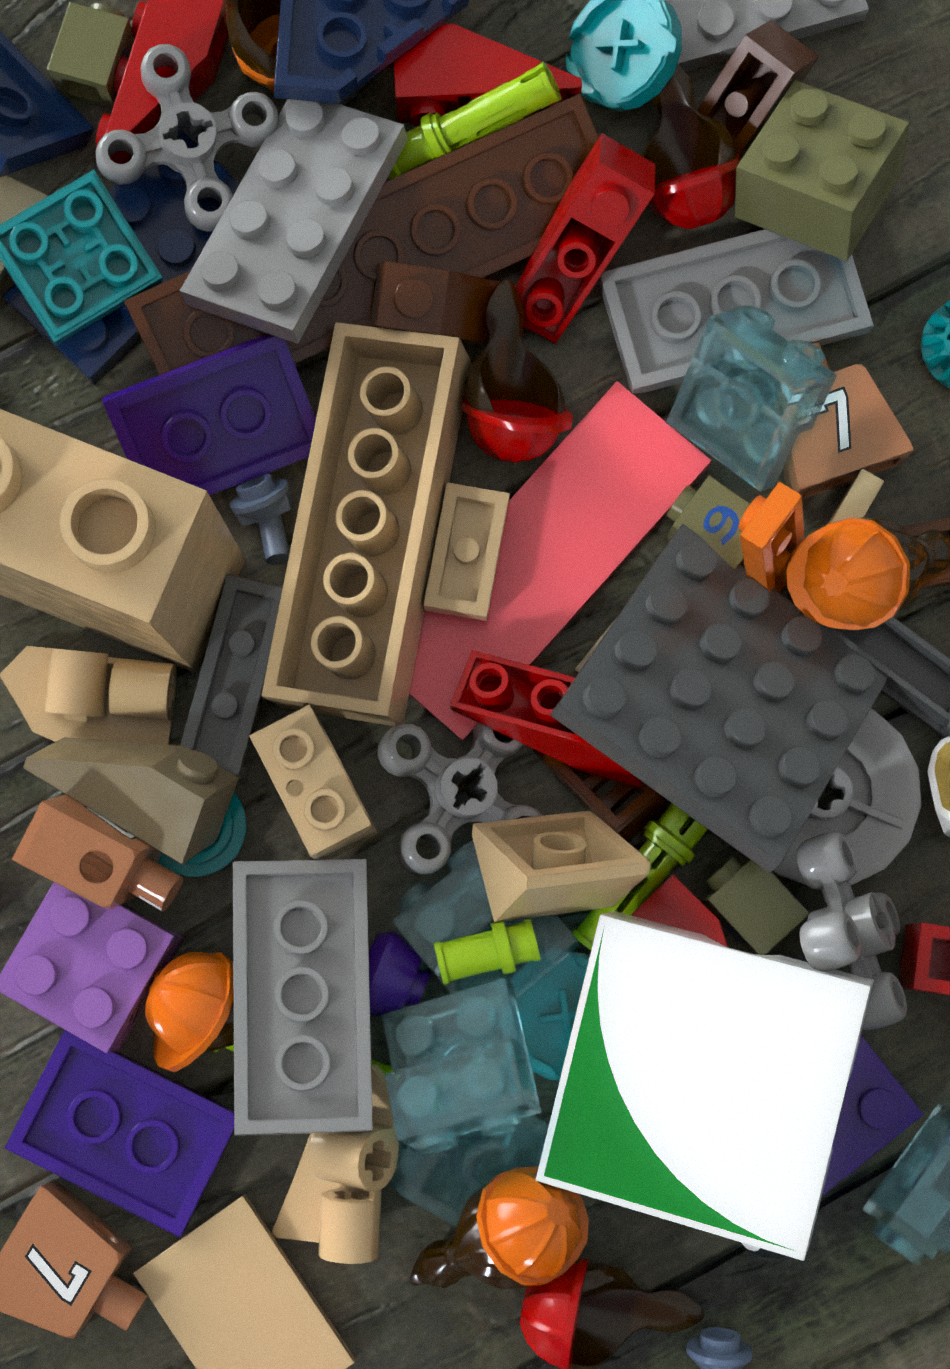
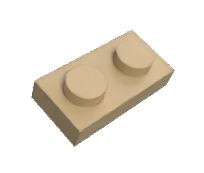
M447 482L423 605L425 611L487 621L510 493Z

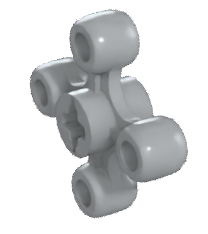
M158 44L150 48L143 56L140 71L144 87L152 96L157 98L161 106L162 114L160 121L152 130L144 134H133L123 129L113 130L105 134L98 142L95 152L97 167L102 176L109 182L126 185L138 180L146 169L154 165L169 166L172 170L181 173L186 182L187 191L184 198V208L190 223L197 229L206 232L214 231L233 197L229 186L219 180L214 171L216 154L222 147L230 143H241L248 147H260L265 138L269 137L276 130L279 121L278 110L274 102L265 94L247 92L237 97L232 105L222 112H209L202 105L194 103L189 95L188 86L191 79V68L186 54L177 46ZM161 67H170L176 71V74L170 78H163L156 74V70ZM248 114H256L264 122L259 126H252L247 124L243 117ZM188 129L192 137H198L197 147L187 149L186 143L183 140L177 139L178 131ZM117 151H125L132 156L131 160L125 164H117L110 157ZM204 198H213L218 201L220 207L215 211L208 212L200 208L198 203Z
M478 722L473 729L474 742L470 751L459 758H446L439 755L431 747L428 735L420 727L413 724L394 726L381 737L378 744V759L381 766L388 773L395 776H409L419 780L428 791L430 809L427 816L420 823L409 827L400 836L397 843V856L401 865L407 871L416 875H429L440 870L448 862L451 855L452 836L463 824L543 816L536 808L529 805L511 804L498 794L497 779L495 777L497 766L504 759L515 755L524 744L508 736L506 743L498 741L493 734V729ZM397 741H403L411 747V760L404 759L398 754L396 750ZM469 774L471 775L468 780L470 785L467 788L466 794L470 799L454 807L453 805L456 802L454 797L458 792V787L454 783ZM418 839H424L430 844L432 848L430 859H424L418 854L416 850Z
M828 832L805 840L797 848L796 853L800 873L810 888L822 890L827 903V907L812 911L808 915V921L800 928V944L806 960L813 969L830 971L849 965L852 974L874 980L862 1029L875 1030L900 1022L907 1014V1002L903 988L893 973L881 971L876 957L877 954L893 950L895 947V939L900 933V920L895 905L887 894L880 892H870L854 897L849 880L856 874V860L850 843L842 833Z

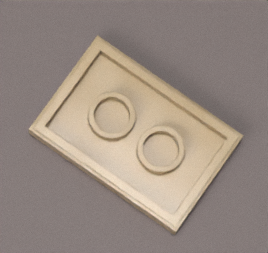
M246 1194L240 1196L133 1273L196 1369H346L355 1362L356 1358Z

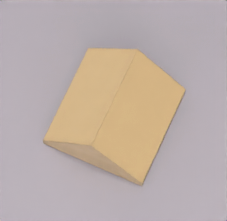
M590 810L474 823L472 828V838L494 923L614 907L649 874L650 861Z

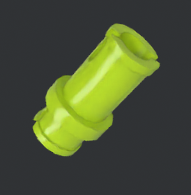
M526 919L524 922L505 926L504 921L490 923L492 930L441 943L440 941L435 942L434 949L443 984L501 968L504 975L516 972L515 965L541 960L531 919Z

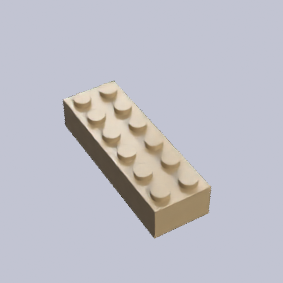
M335 322L261 695L280 708L298 711L310 704L315 714L389 726L404 724L425 614L423 605L446 484L450 481L463 412L461 401L462 397L466 396L465 381L468 376L469 366L472 364L458 337Z

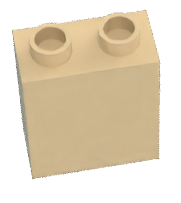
M0 409V595L198 673L207 650L227 574L238 577L246 560L207 490Z

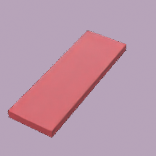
M616 381L509 500L487 621L425 611L409 696L464 743L473 733L477 722L452 711L450 703L471 651L475 650L532 666L666 516L687 485L692 486L707 470L712 460Z

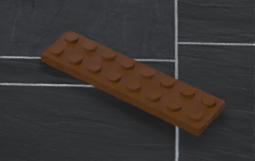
M581 94L575 95L386 181L299 343L286 340L294 364L331 347L335 322L370 326L378 263L390 261L483 278L531 256L569 184L599 138ZM191 270L124 300L159 375L267 333L186 305L180 289Z

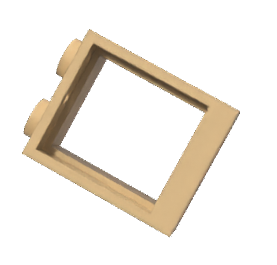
M310 704L249 735L312 858L315 860H333L379 836L322 723Z

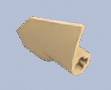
M26 646L0 673L2 681L15 700L32 732L54 742L66 737L162 745L170 744L177 683L176 665L173 663L108 657V654Z
M378 1065L371 1066L373 1130L371 1132L310 1133L292 1184L272 1230V1234L276 1238L319 1243L318 1255L326 1261L343 1264H362L377 1260L379 1257L382 1188L390 1182L397 1167L401 1096Z

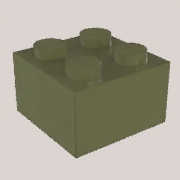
M794 80L736 167L735 217L848 261L902 174L909 122Z

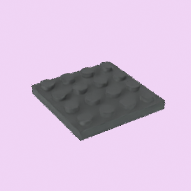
M682 524L550 716L770 873L784 860L889 677L873 666L868 659L848 647L832 630L806 617L793 602L772 588L768 592L766 587L757 580L747 578L745 568L740 564L734 570L701 536Z

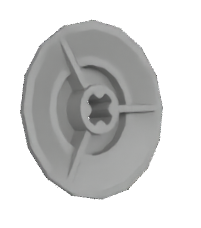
M870 709L828 782L830 789L838 791V799L826 803L824 810L818 808V801L816 802L784 860L773 870L775 874L807 885L797 864V848L805 840L828 832L842 833L851 845L856 860V874L849 880L850 885L886 869L909 843L921 809L919 768L902 734L874 709Z

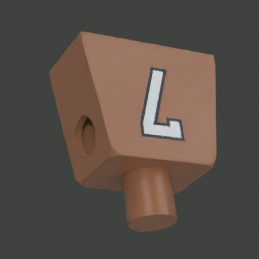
M820 343L805 345L785 356V361L795 386L786 388L777 394L771 406V414L786 486L802 495V500L852 483L862 468L875 475L903 464L914 450L911 441L869 372L862 364H855L831 373Z
M67 794L41 801L12 858L18 864L108 909L138 897L163 912L173 902L183 883L182 876L158 863L162 854L161 851Z
M53 1179L39 1186L0 1252V1312L63 1337L74 1339L86 1328L94 1313L127 1332L144 1306L148 1295L117 1277L132 1250L129 1243L61 1183Z

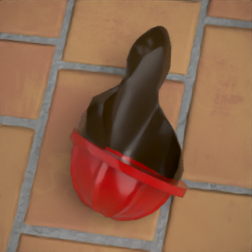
M677 63L672 77L661 92L652 98L660 113V124L644 148L641 156L655 164V194L648 203L656 215L666 222L681 228L694 229L719 220L733 205L736 194V167L742 158L741 155L736 154L733 138L724 124L698 112L694 104L692 80Z
M503 280L497 285L487 302L485 321L490 335L487 340L488 345L469 366L468 376L465 381L466 396L462 397L461 407L462 411L467 413L471 436L478 447L493 458L517 463L519 461H529L545 453L553 445L559 433L571 429L573 415L565 407V398L556 378L543 362L526 349L522 339L525 318L522 301L514 284L509 280Z
M582 1257L578 1263H574L563 1275L549 1283L527 1287L522 1303L520 1325L527 1344L537 1356L560 1369H595L612 1357L633 1332L646 1328L658 1332L672 1333L696 1325L704 1318L705 1314L700 1304L683 1292L665 1289L649 1293L641 1290L623 1268L612 1267L606 1263L591 1264V1259Z

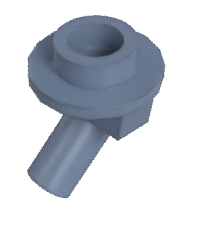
M266 473L239 484L236 487L238 495L230 502L232 512L242 526L258 522L265 559L268 564L279 565L287 562L290 551L281 515L291 510L293 505L287 480L282 478L272 479L271 475Z
M708 1327L701 1330L700 1336L688 1340L686 1346L687 1354L701 1369H741L752 1361L753 1357L752 1347L741 1340V1335L732 1329L723 1327Z

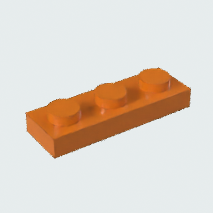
M779 481L767 499L759 495L751 502L739 522L738 529L742 531L740 539L746 577L757 580L766 587L768 592L773 588L782 594L787 587L786 569L793 549L805 539L802 495Z

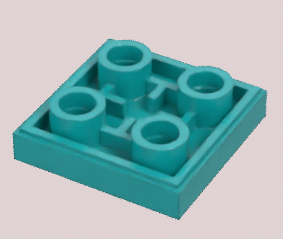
M95 170L90 171L0 224V260L55 346L125 305L124 300L163 282L162 275Z

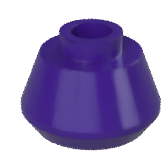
M388 931L377 934L368 951L370 1016L398 1017L403 1006L416 1009L430 973L419 969L422 956L396 932Z

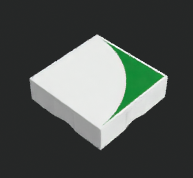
M616 911L601 914L536 1181L804 1261L818 1214L833 1152L832 1145L847 1083L852 1073L874 980L835 969L830 971L813 969L808 962L782 955H758L726 947L703 934Z

